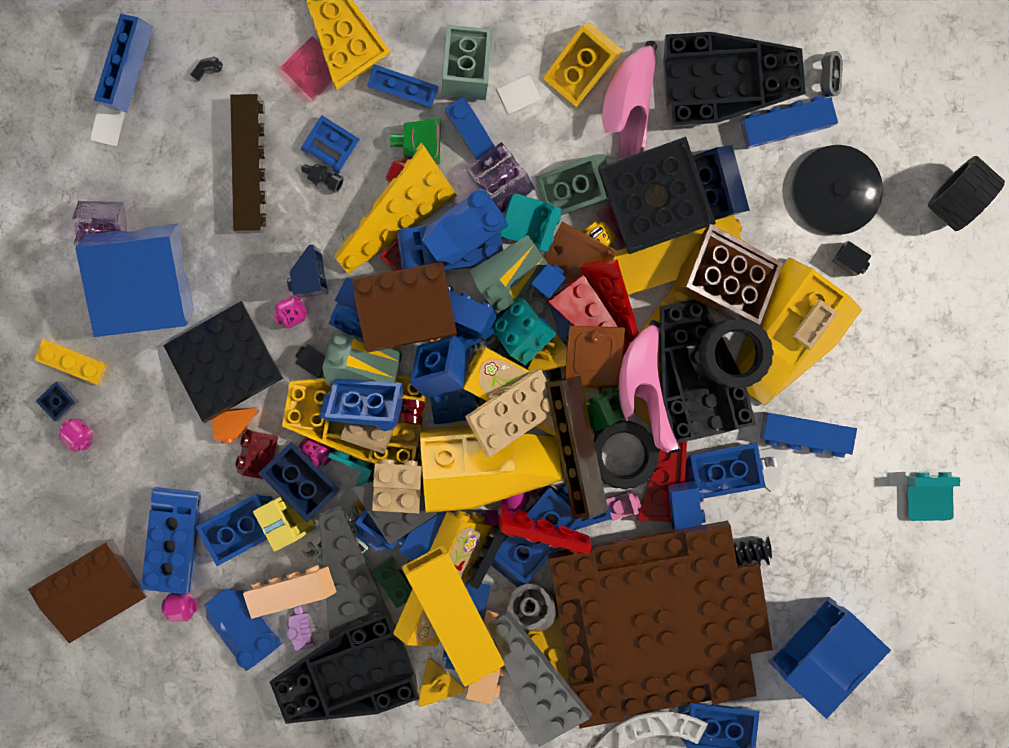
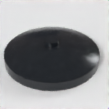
M830 145L811 153L797 168L792 182V200L798 215L809 227L827 235H845L864 227L876 215L883 196L882 178L875 163L862 151L846 145Z

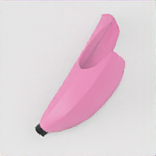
M647 41L645 47L634 51L623 60L615 71L605 95L602 123L605 133L620 132V159L645 151L650 96L655 71L656 49L658 47L655 41Z
M651 320L649 327L641 331L629 344L623 357L619 374L620 406L626 421H628V417L632 416L634 412V396L643 398L647 402L655 446L667 453L678 452L680 447L668 421L657 369L660 323L656 320Z

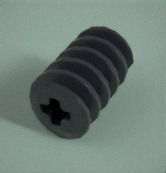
M766 537L765 543L762 538H758L756 544L753 539H749L748 545H746L744 540H741L739 547L733 542L738 566L744 565V562L750 564L756 561L761 567L762 560H765L767 566L770 565L772 548L769 537Z

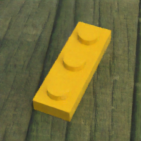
M42 339L34 359L96 385H100L108 365L46 339Z

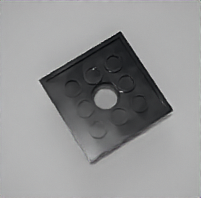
M686 136L599 167L628 255L706 228L708 224H716ZM652 185H661L667 191V201L661 207H652L645 199V193Z

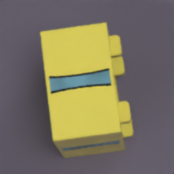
M281 496L253 511L274 552L316 529L313 518L306 522Z

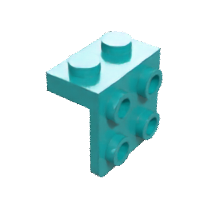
M512 193L504 214L509 225L501 231V236L519 241L529 235L539 250L548 252L554 240L553 234L556 225L559 224L562 209L551 203Z
M522 297L518 298L492 325L496 337L508 354L524 365L532 360L557 334L551 326L540 320L528 302Z
M339 450L329 453L328 457L361 471L356 485L374 481L372 476L375 467L372 466V463L355 459L351 455Z
M916 472V476H907L908 519L911 521L952 520L954 517L953 486H960V477L953 476L952 472H938V475L930 476V472Z

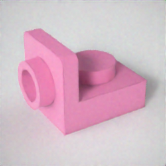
M631 491L606 498L612 521L629 515L639 514L638 508H641L638 495L633 496Z

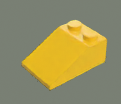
M588 22L580 27L543 79L574 106L578 107L610 70L624 50L592 23Z

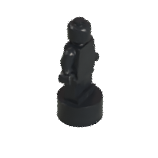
M304 164L301 167L302 172L308 174L307 179L314 183L315 186L321 183L334 193L340 191L344 182L343 176L336 173L331 174L326 171V166L318 164L312 167Z

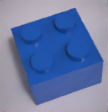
M455 335L418 345L410 384L426 398L464 388L470 350Z

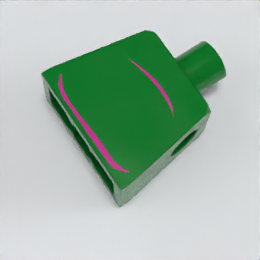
M433 118L404 123V134H390V147H403L404 158L411 159L417 152L416 148L422 143L435 163L440 164L441 119Z

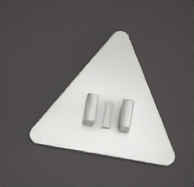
M787 445L759 450L765 486L771 492H774L789 450Z

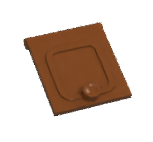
M562 221L554 236L553 243L544 258L550 266L556 264L564 271L563 276L565 279L563 283L568 285L580 275H584L580 268L586 262L613 260L617 251Z
M569 325L565 378L581 376L583 387L619 388L625 328Z

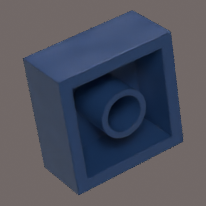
M55 382L36 400L40 407L55 422L61 420L79 403L61 382Z

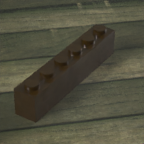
M230 94L233 231L236 233H263L264 227L268 225L267 213H264L263 204H267V192L263 191V182L267 180L266 168H263L262 159H266V147L262 146V137L266 135L265 123H262L261 114H265V102L261 100L258 94Z
M581 376L545 383L573 519L591 518L607 512L608 508Z

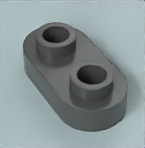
M838 51L826 52L821 61L822 81L820 88L826 97L838 96L842 89L843 60Z

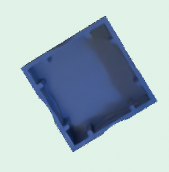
M178 224L146 227L129 232L112 231L87 234L75 247L94 337L184 327L187 325L194 312L189 280L184 270V252Z
M828 597L768 662L788 684L827 719L885 658L891 649L849 610Z

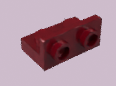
M246 429L240 441L242 447L241 454L237 456L235 462L237 473L242 476L263 479L258 473L273 460L278 436Z

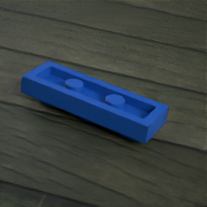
M375 64L367 87L430 109H432L439 88L437 85Z

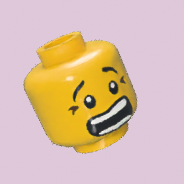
M596 220L583 230L585 234L610 248L614 247L611 243L615 240V235L605 222H598Z

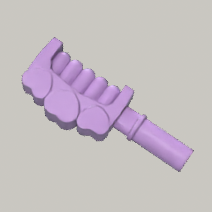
M303 605L293 607L294 615H290L288 618V638L292 640V645L296 651L315 646V641L310 638L312 634L310 633L311 629L308 622L309 612H303Z

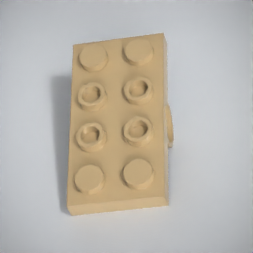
M535 369L513 385L493 392L490 395L489 401L465 416L486 457L493 456L552 415L545 384L548 382L541 369Z

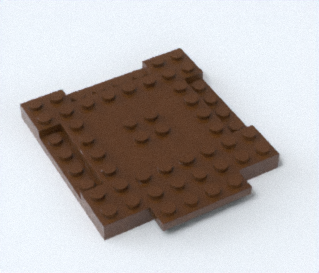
M728 520L592 545L589 554H576L569 549L548 553L572 690L592 713L589 720L579 725V729L624 721L623 717L685 706L691 702L711 701L712 704L757 696L751 654L773 650L762 574L758 562L737 566L732 530Z

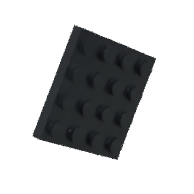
M242 301L163 345L203 423H207L283 379L278 366Z

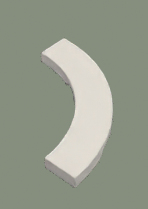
M675 712L643 714L617 725L603 736L594 748H627L638 740L657 735L681 737L698 744L708 723L698 718Z

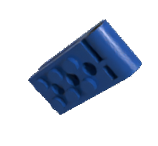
M427 226L396 231L402 270L437 263L434 256L427 251V247L422 241ZM501 232L485 242L483 248L475 249L453 266L450 263L443 262L445 271L474 268L503 251Z
M553 484L548 485L526 511L527 516L536 521L540 520V518L546 519L555 528H559L562 525L574 530L583 519H573L569 498ZM555 514L558 519L550 520L547 515ZM506 535L491 566L518 588L527 584L549 559L548 553L555 552L557 548H553L543 542L538 541L535 543L523 537ZM524 547L528 549L529 553H521L519 548Z
M154 487L151 496L152 510L149 513L141 590L185 595L192 591L198 531L195 527L199 525L201 492ZM171 517H173V518H175V519L177 520V522H178V527H177V528H174V527L171 525V523H170ZM168 540L175 543V550H171L168 547ZM166 563L172 565L173 572H168L166 570Z

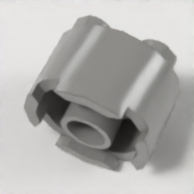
M525 584L512 592L507 610L523 629L540 632L548 629L557 620L559 613L556 598L549 590L538 585ZM535 604V610L531 612L530 609H532V605Z

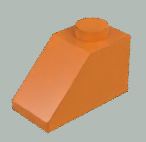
M260 407L226 411L212 419L214 440H221V444L235 442V438L241 437L259 414Z

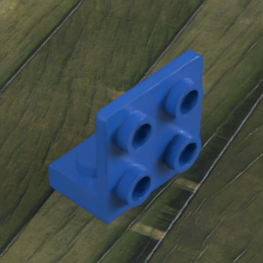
M463 388L430 397L434 424L467 420L465 416L477 409L475 394Z

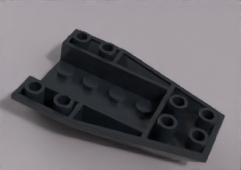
M716 32L665 35L663 57L666 108L672 126L719 123L806 94L802 48Z
M694 299L660 306L661 392L668 421L677 443L756 425L747 387L731 388L719 385L714 380H711L701 368L702 365L698 357L701 339L709 327L715 324L707 306ZM721 337L715 348L717 365L728 374H741L723 337Z
M388 613L344 629L269 681L285 724L376 715L420 699L415 670L404 642L393 634L396 625Z

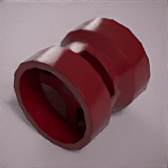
M403 399L402 407L404 409L403 413L400 414L399 422L422 425L423 418L421 417V412L424 410L425 402Z

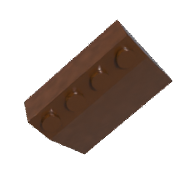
M708 224L682 265L673 289L731 319H747L760 325L783 263L714 225Z
M443 261L352 280L356 307L367 353L457 335Z
M113 539L28 589L39 609L68 643L73 642L147 597L144 590H141V585Z

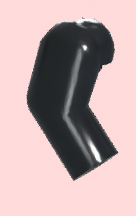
M214 56L201 59L190 75L197 81H200L206 71L213 70L219 73L223 68V63Z

